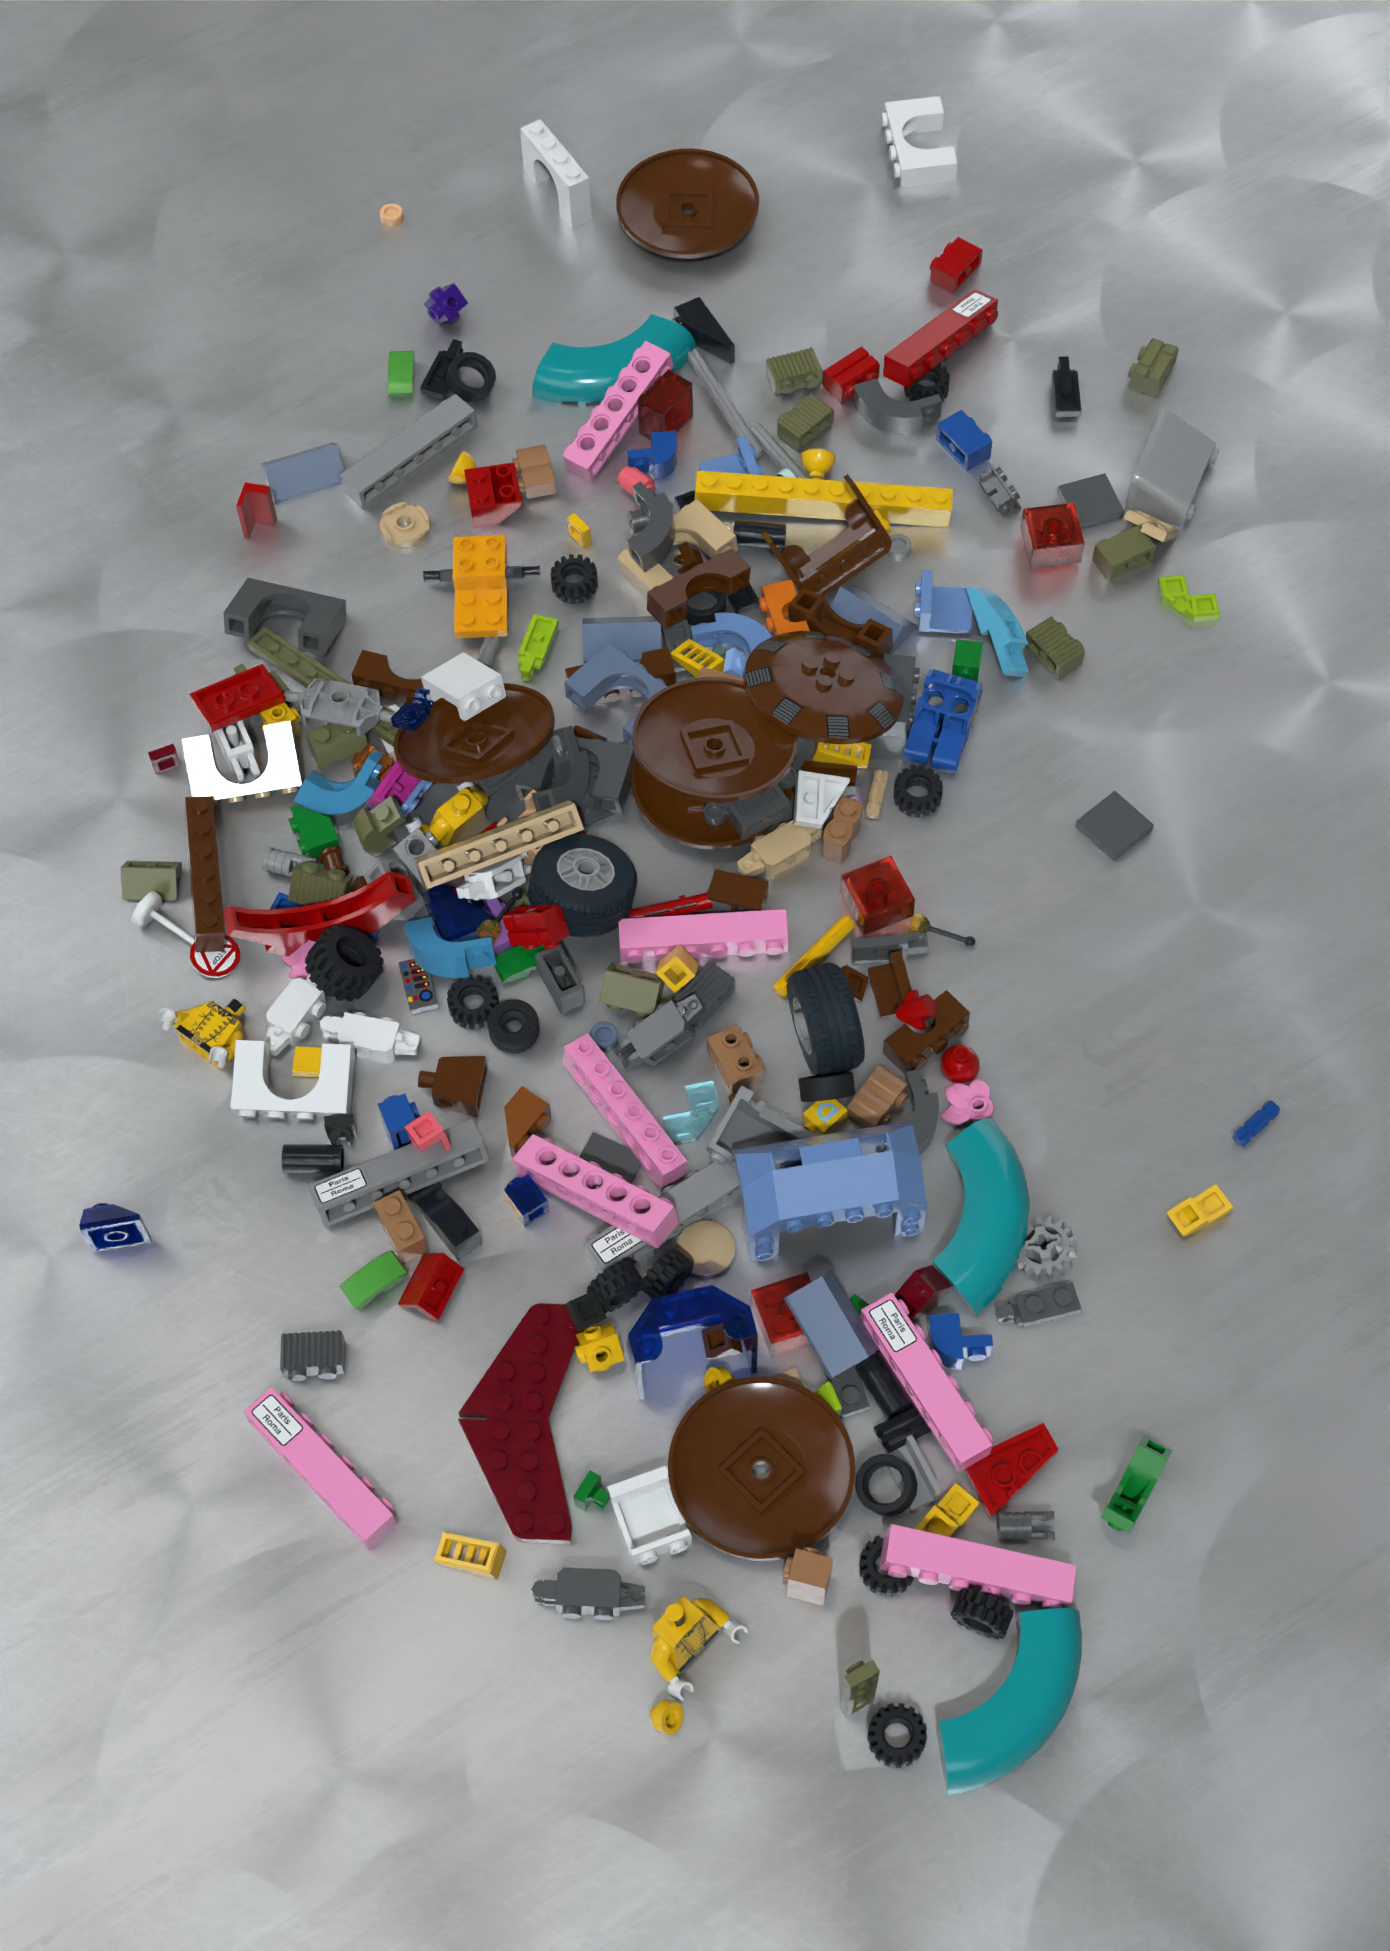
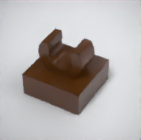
M687 541L678 546L681 555L676 556L673 560L678 566L683 565L682 568L677 570L680 575L696 565L704 563L700 552Z

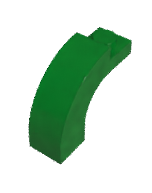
M1144 1435L1101 1516L1110 1527L1118 1531L1131 1532L1172 1449Z

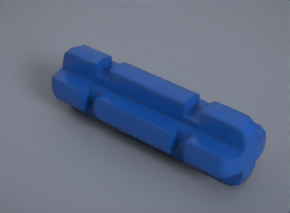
M1267 1101L1261 1110H1258L1244 1123L1243 1127L1234 1132L1233 1140L1241 1147L1248 1144L1252 1137H1255L1269 1124L1270 1120H1273L1279 1114L1280 1107L1273 1101Z

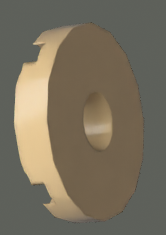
M401 502L390 506L383 512L382 518L379 521L382 538L388 544L397 548L416 546L423 542L430 533L431 524L427 511L417 504L415 506L409 505V502ZM402 522L411 523L410 526L405 528L399 526Z

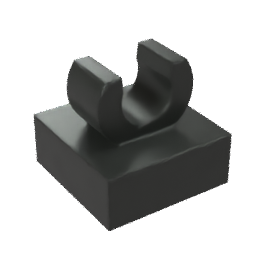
M354 1115L324 1116V1127L331 1145H337L336 1141L338 1138H346L347 1146L351 1147L353 1144L352 1137H357V1125Z
M594 1291L565 1304L577 1332L607 1318Z

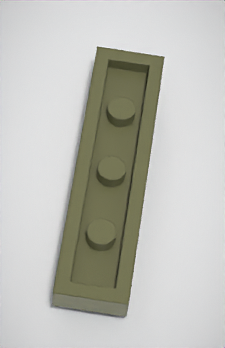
M874 1660L866 1664L863 1661H859L846 1670L847 1675L844 1676L839 1707L846 1719L874 1703L880 1670Z

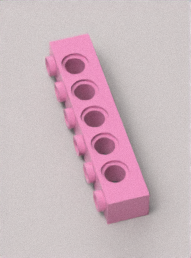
M647 341L643 343L641 348L636 349L631 362L621 370L616 383L608 388L605 398L600 405L593 409L591 418L586 425L580 427L573 443L566 447L563 459L567 470L590 482L594 480L674 367L671 353Z
M587 1033L565 1045L563 1065L624 1145L629 1147L641 1162V1167L657 1188L663 1191L666 1187L685 1178L686 1158L591 1036Z
M532 1134L512 1158L517 1176L657 1249L679 1223L675 1206L670 1200L663 1197L660 1199L650 1194L643 1186L638 1185L636 1187L621 1175L611 1174L603 1170L597 1163L593 1161L589 1163L581 1159L572 1150L566 1151L556 1146L548 1138L542 1139Z

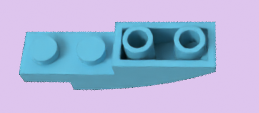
M973 586L966 588L981 634L991 635L992 644L995 647L1003 674L1014 677H1023L1028 674L1029 670L1022 652V648L1028 645V641L1012 610L998 595L987 588Z

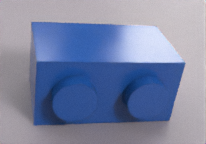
M962 410L937 423L936 441L966 472L991 457L992 440L990 436L984 433L976 425L974 419L968 417Z

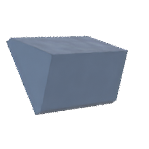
M333 442L261 463L275 504L341 485L340 475L345 471L337 444Z
M856 585L840 586L830 605L840 617L851 623L864 624L869 619H872L891 628L893 649L889 654H893L917 629L915 623Z
M653 616L583 618V663L588 662L608 643L617 649H622L632 661L638 663L643 652L662 649L661 624Z
M833 1270L784 1298L830 1379L870 1357L878 1350Z

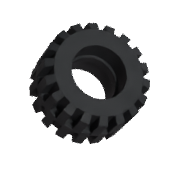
M341 924L339 927L333 925L329 929H325L305 958V963L307 964L305 969L306 973L310 974V981L317 985L316 988L319 991L323 990L326 996L330 998L332 996L336 997L338 1001L346 999L347 1002H350L354 999H360L383 970L384 959L380 956L382 954L380 948L375 946L376 942L373 939H369L367 937L368 934L364 931L360 932L358 928L353 926L349 928L347 925Z

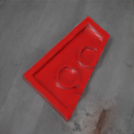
M1042 1423L993 1446L990 1455L964 1469L988 1517L991 1519L1058 1454L1059 1449L1047 1427Z

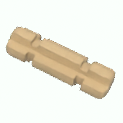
M877 769L874 771L868 803L865 808V816L867 818H879L889 775L885 770Z

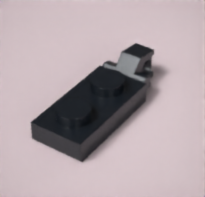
M453 339L447 351L438 352L421 385V394L441 400L445 399L450 390L446 381L447 371L452 361L464 352L462 341Z
M1059 356L1057 370L1052 372L1055 417H1080L1081 400L1078 371L1070 370L1069 356Z

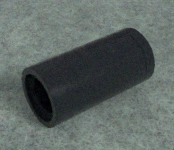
M735 520L733 533L736 535L737 546L771 549L762 536V533L766 531L778 550L785 548L786 524Z
M283 1145V1174H337L344 1170L343 1145Z
M880 1352L872 1354L857 1364L855 1367L857 1373L887 1420L913 1406L909 1396Z

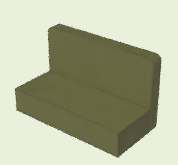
M126 861L121 867L122 898L124 900H142L148 893L155 891L161 896L162 900H177V878L182 873V862Z

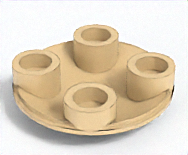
M703 1220L690 1224L681 1232L677 1240L676 1249L694 1263L691 1273L699 1275L704 1279H709L724 1271L731 1264L735 1255V1241L730 1231L720 1223Z

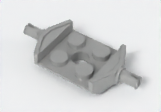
M316 678L301 693L288 690L284 692L286 701L300 705L304 725L308 724L309 719H315L356 728L357 736H362L377 725L378 722L384 721L397 724L399 720V713L383 710L379 690ZM341 698H342V699H346V700H344L343 702H336V701L340 700Z

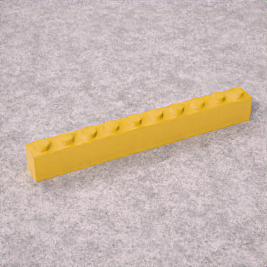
M697 471L695 500L698 499L709 511L846 520L845 508L857 498L846 481ZM854 482L872 510H878L882 518H886L890 524L949 528L953 489Z

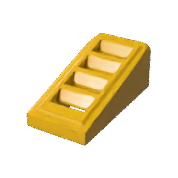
M691 639L686 640L670 653L672 659L696 678H698L701 668L707 663L709 665L706 668L720 672L724 670L725 660L721 656ZM690 649V651H689L688 653H686L685 655H682V653H684L686 650ZM697 654L694 658L689 659L692 655Z
M815 741L811 760L854 765L857 768L866 769L872 745L865 742L828 744ZM846 749L850 750L849 755L845 754ZM856 751H861L860 758L855 757Z
M443 1532L433 1562L497 1580L506 1556V1549L499 1543ZM454 1542L457 1544L453 1557L451 1559L448 1558L452 1543ZM465 1546H468L464 1561H460ZM477 1549H479V1550H481V1551H480V1554H479L477 1563L474 1564L473 1562H474V1559H475V1555H476Z

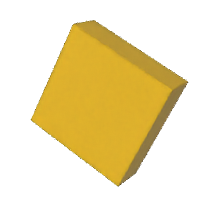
M575 513L567 517L568 534L585 549L591 545L590 528Z
M295 1046L292 1067L293 1076L319 1077L322 1047Z

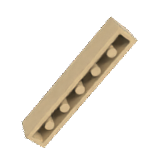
M568 800L413 860L423 886L429 889L584 830L575 803Z

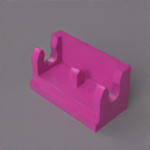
M396 760L366 803L375 808L389 796L397 799L400 806L420 779L404 771Z

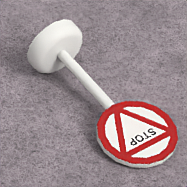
M151 891L137 905L131 922L137 927H144L155 919L192 944L190 948V961L193 968L199 974L208 978H221L228 976L238 966L240 950L238 944L230 936L225 935L224 951L196 953L194 937L158 913L162 905V898L158 893Z

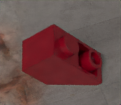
M934 1265L915 1270L894 1296L897 1300L901 1299L905 1303L909 1311L908 1317L914 1324L935 1308L953 1286Z

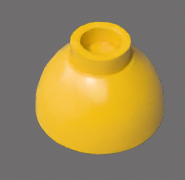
M807 449L801 453L802 465L809 473L810 479H824L825 474L832 469L836 460V455L833 452L824 449Z
M467 451L461 452L448 476L450 483L457 485L466 484L464 469L477 468L476 462Z

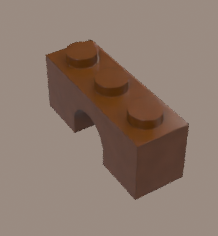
M947 990L934 1000L936 1014L925 1019L932 1027L931 1031L917 1033L904 1024L884 1040L883 1054L905 1076L908 1071L917 1069L919 1071L922 1069L930 1056L934 1053L936 1055L940 1054L952 1038L962 1036L969 1028L970 1012Z

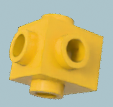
M284 702L260 713L263 722L260 727L263 733V725L292 721L295 739L302 736L298 724L301 719L293 706L289 708Z
M611 1323L602 1326H590L582 1333L576 1335L579 1346L574 1347L580 1364L586 1363L590 1373L608 1370L613 1364L625 1360L617 1333Z

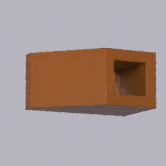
M523 1086L504 1107L511 1156L514 1157L532 1134L536 1135L539 1131H544L551 1122L550 1104Z

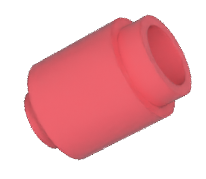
M626 466L622 469L617 479L621 489L633 497L632 486L640 481L647 489L652 488L654 492L656 490L655 480L636 467Z

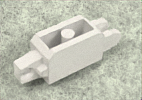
M242 720L214 731L230 772H234L238 782L244 781L242 769L248 767L254 777L260 775L254 749Z
M527 851L464 875L466 882L456 888L458 898L473 900L494 899L525 883V875L531 872V867L528 864H522L521 859L528 855Z
M310 975L306 980L302 978L292 979L266 1013L269 1029L262 1041L270 1045L269 1053L277 1056L288 1044L295 1047L300 1039H304L307 1036L310 1025L314 1020L321 1017L326 1010V993L316 988L317 985L309 979Z
M345 1012L343 1018L326 1015V1017L323 1016L321 1021H319L320 1029L323 1033L322 1036L325 1040L352 1045L355 1048V1058L390 1064L396 1060L397 1054L417 1055L419 1051L420 1035L402 1030L400 1023L391 1018L383 1017L378 1019L369 1017L361 1012H355L354 1014Z

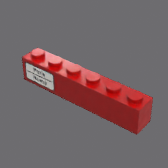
M973 289L885 354L883 376L906 388L928 371L934 369L944 359L950 357L952 353L964 346L969 340L993 324L998 317V299Z

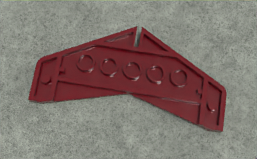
M539 1303L529 1308L459 1411V1417L487 1418V1420L458 1419L513 1537L517 1541L524 1543H572V1524L549 1425L551 1412L575 1351L574 1347L578 1343L576 1335L583 1332V1330L577 1332L565 1304Z

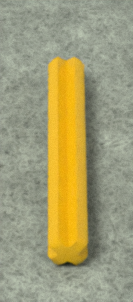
M843 915L774 983V992L780 997H785L788 994L787 980L794 971L816 966L854 928L855 922L848 915Z

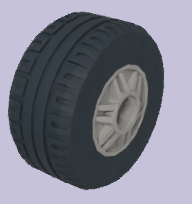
M572 834L547 843L537 852L529 879L528 899L531 906L559 904L564 914L563 921H566L569 936L583 938L598 937L619 927V921L628 918L637 886V872L625 852L612 842L593 835Z
M828 962L794 971L787 980L789 1006L796 1035L811 1072L814 1075L825 1077L859 1067L865 1057L862 1027L854 997L841 968L836 964Z

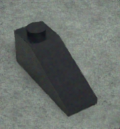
M700 297L674 307V318L672 321L682 325L691 333L697 347L729 364L735 362V345Z
M437 1183L407 1194L408 1198L457 1261L482 1245L478 1228L464 1210Z

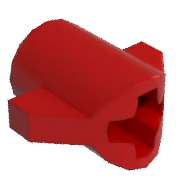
M912 990L907 993L903 1003L897 1008L896 1017L901 1022L917 1030H923L927 1028L925 1019L936 1014V1005L930 995L925 994L919 997L918 990Z

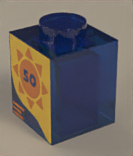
M529 1174L522 1178L517 1177L511 1180L506 1188L503 1189L505 1201L524 1227H527L549 1212L547 1198Z

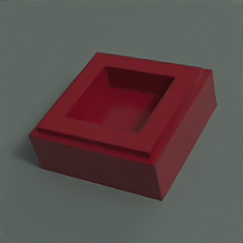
M174 744L148 752L155 774L181 766Z

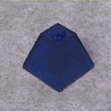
M449 884L437 885L421 894L428 916L432 917L435 929L445 941L451 942L485 928L491 920L496 919L482 899H459L456 887Z
M106 1203L96 1204L92 1208L83 1210L79 1224L80 1231L92 1253L152 1243L151 1236L138 1213L115 1204L109 1205Z

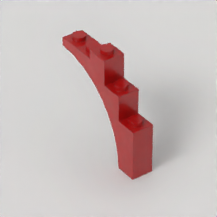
M388 871L375 881L354 892L314 905L272 910L228 906L223 910L228 936L265 944L266 952L288 957L308 940L316 942L323 931L333 925L339 927L341 924H345L349 928L353 926L358 928V931L374 934L415 901L409 876Z

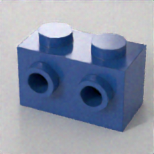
M405 1093L399 1096H389L383 1102L378 1103L385 1132L394 1151L411 1144L404 1126L419 1118L420 1114L415 1102L409 1103Z

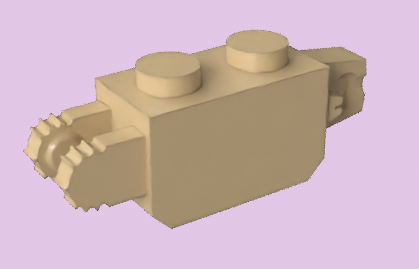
M793 820L781 823L771 833L761 835L753 841L751 851L737 862L738 871L748 877L762 873L766 878L775 879L810 858L811 845L823 836V825L818 829L793 825Z

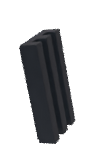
M915 1406L873 1427V1431L886 1454L904 1446L906 1438L891 1446L888 1444L889 1441L926 1423L921 1416L883 1435V1432L919 1415L920 1413ZM926 1427L912 1435L915 1441L918 1442L933 1433L929 1427Z

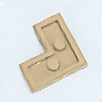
M1136 508L1127 510L1124 517L1125 520L1140 525L1142 527L1140 532L1162 542L1175 539L1179 532L1178 528Z

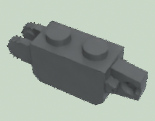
M564 1567L558 1572L557 1580H537V1582H534L533 1588H531L535 1603L537 1602L541 1606L543 1604L545 1606H556L557 1613H561L563 1617L570 1619L581 1618V1614L594 1615V1618L599 1620H611L613 1616H620V1612L623 1610L642 1609L645 1605V1586L622 1582L620 1574L613 1569Z

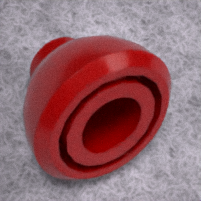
M951 1046L941 1057V1072L952 1082H969L979 1072V1057L969 1046Z

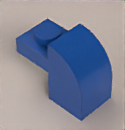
M676 430L651 432V448L627 450L628 466L631 468L636 467L643 473L654 472L655 480L669 476L675 470L678 462Z
M959 1313L928 1316L927 1333L930 1350L934 1349L938 1353L942 1365L951 1369L962 1370L964 1358H968L971 1361H981L986 1359V1357H991L993 1349L992 1334L961 1336Z

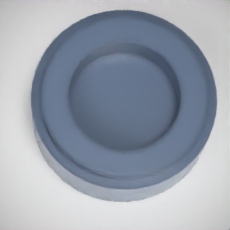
M601 1022L592 1027L590 1036L602 1052H608L615 1048L618 1044V1031L614 1025L608 1022Z

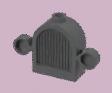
M792 766L787 775L777 785L755 797L735 802L707 803L704 807L705 821L710 825L717 826L722 824L727 818L743 841L789 817L790 801L781 789H789L796 784L797 772Z

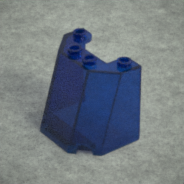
M714 1285L652 1298L629 1332L625 1342L638 1400L645 1399L642 1363L653 1361L661 1355L663 1350L661 1337L722 1323L724 1332L729 1338L738 1341L742 1340L750 1373H757L758 1334L751 1307Z

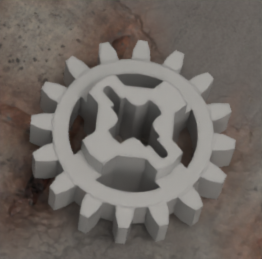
M1048 1216L1046 1222H1041L1040 1217H1036V1224L1027 1223V1237L1023 1249L1021 1248L1016 1260L1017 1268H1024L1027 1277L1034 1272L1039 1281L1046 1274L1049 1280H1053V1273L1055 1272L1061 1276L1064 1275V1266L1072 1268L1073 1264L1070 1258L1077 1257V1252L1074 1248L1077 1246L1076 1239L1072 1237L1073 1233L1070 1227L1064 1229L1062 1220L1053 1224L1051 1216Z

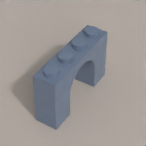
M610 643L564 682L566 698L584 712L605 694L616 689H631L639 692L646 700H649L654 694L667 687L660 678H655L649 674L642 664H636L622 649H617ZM636 716L623 727L624 742L633 745L632 734Z

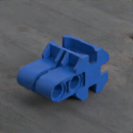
M930 668L924 681L922 696L919 697L916 706L914 721L904 749L903 759L927 766L933 747H936L931 768L955 774L965 743L973 727L975 713H977L983 692V689H981L982 683ZM933 697H940L943 700L939 706H932L928 702ZM958 704H965L969 707L962 714L954 711L955 706ZM941 727H942V731H941L940 737H939V739H938V738H937V734L939 733V731H940V729H941Z

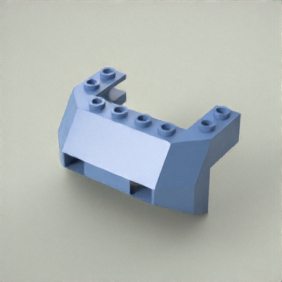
M907 1121L732 1150L743 1202V1231L749 1260L766 1261L778 1255L779 1232L782 1231L796 1233L806 1227L817 1226L819 1228H826L835 1222L847 1221L848 1223H855L863 1220L865 1217L876 1216L878 1218H885L893 1213H896L893 1228L894 1235L913 1236L924 1230L927 1202L921 1159L913 1125Z

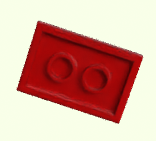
M263 664L189 694L191 702L211 732L286 702L283 692Z

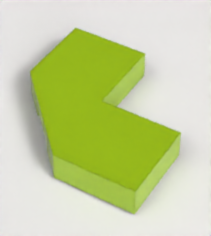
M1185 575L1158 578L1162 604L1192 622L1219 620L1220 612L1215 593L1189 596Z

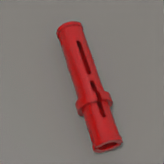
M708 892L689 897L681 895L676 900L631 909L629 918L689 915V913L713 909L712 901L707 899ZM696 903L695 905L685 906V907L673 909L674 907H679V906H684V905ZM668 909L664 912H659L645 916V914Z

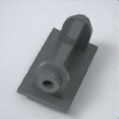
M988 462L991 470L981 472L978 475V482L982 485L988 496L996 490L998 491L990 497L998 511L1008 514L1015 504L1019 510L1022 509L1017 501L1020 495L1013 485L1007 487L1005 481L1008 479L1002 469L998 467L995 470L993 465Z

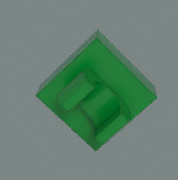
M591 1470L588 1472L573 1496L575 1506L586 1512L592 1503L604 1510L610 1498H608L609 1493L601 1489V1476Z

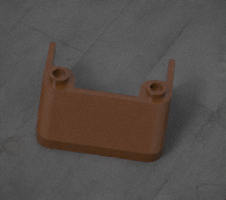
M848 474L843 478L857 497L847 505L844 512L850 527L809 556L798 545H789L779 551L767 532L762 533L767 544L799 591L804 587L824 597L887 554L891 549L892 541L889 534Z

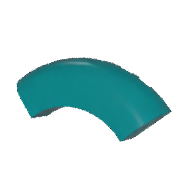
M651 314L636 331L609 344L594 347H571L552 342L535 373L532 397L562 404L563 401L578 402V405L600 401L601 404L608 388L616 383L621 370L628 366L636 349L641 348L645 341L671 353L674 367L663 381L665 382L669 379V375L677 368L681 369L687 363V353L696 349L695 339L682 325Z
M984 1118L974 1122L945 1145L951 1161L962 1175L965 1201L961 1221L955 1235L946 1248L933 1260L935 1268L953 1286L951 1289L976 1316L994 1300L1002 1290L1001 1286L1010 1272L1013 1273L1016 1267V1260L1026 1241L1030 1211L1029 1192L1023 1166L1013 1145L991 1118Z
M1053 1608L1020 1612L1016 1621V1657L1012 1670L1003 1685L992 1697L976 1709L958 1717L939 1721L936 1730L946 1796L968 1792L986 1786L1003 1776H1007L1039 1751L1052 1735L1068 1708L1079 1676L1082 1656V1630L1079 1610L1073 1608Z

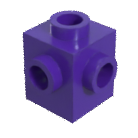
M455 283L442 288L440 286L435 288L428 294L430 298L424 303L429 316L437 324L445 321L448 323L453 322L460 316L459 311L468 304Z

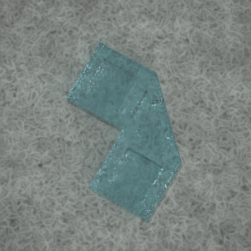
M714 1081L685 1086L690 1112L663 1117L665 1133L675 1146L698 1141L718 1113L719 1102Z

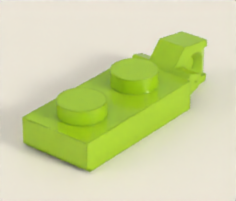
M533 614L518 652V665H521L519 670L521 672L520 680L531 682L535 669L541 670L558 630L559 619Z

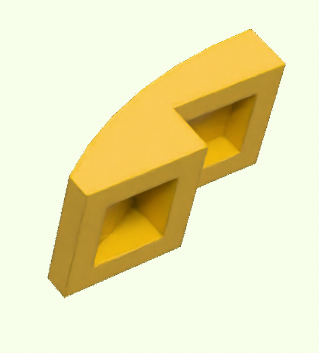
M1215 1184L1195 1198L1189 1197L1166 1212V1214L1184 1238L1216 1222L1234 1211L1218 1185Z
M955 1483L937 1506H933L915 1529L953 1537L981 1504Z

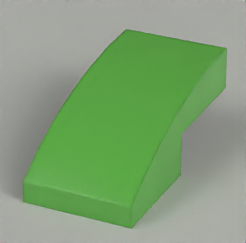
M389 351L388 396L413 397L415 352Z
M390 1250L358 1270L339 1287L354 1309L361 1310L380 1292H389L409 1273L396 1254Z

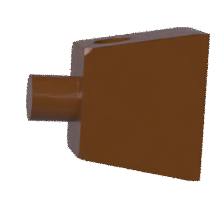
M486 1056L441 1057L438 1060L436 1072L420 1071L418 1088L432 1089L434 1105L478 1118L488 1072Z

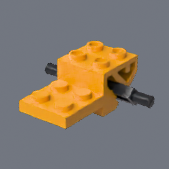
M505 535L453 537V569L423 571L424 582L453 581L455 639L508 636V578L540 577V565L508 566Z

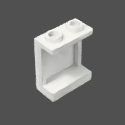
M464 652L421 676L426 698L432 703L440 698L449 701L458 708L460 719L463 721L470 719L506 697L501 674Z
M666 1466L607 1486L608 1497L610 1498L633 1565L639 1562L641 1565L650 1564L656 1561L661 1554L667 1552L677 1554L686 1550L688 1545L692 1544L691 1532L674 1503Z

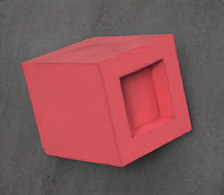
M430 1111L404 1126L411 1144L415 1149L419 1148L421 1152L437 1142L442 1145L445 1151L451 1149L444 1129Z

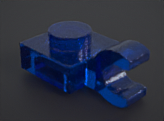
M417 689L414 694L413 703L405 702L390 718L393 727L415 731L429 717L428 710L434 704L433 700L426 699V696L430 693L429 689Z

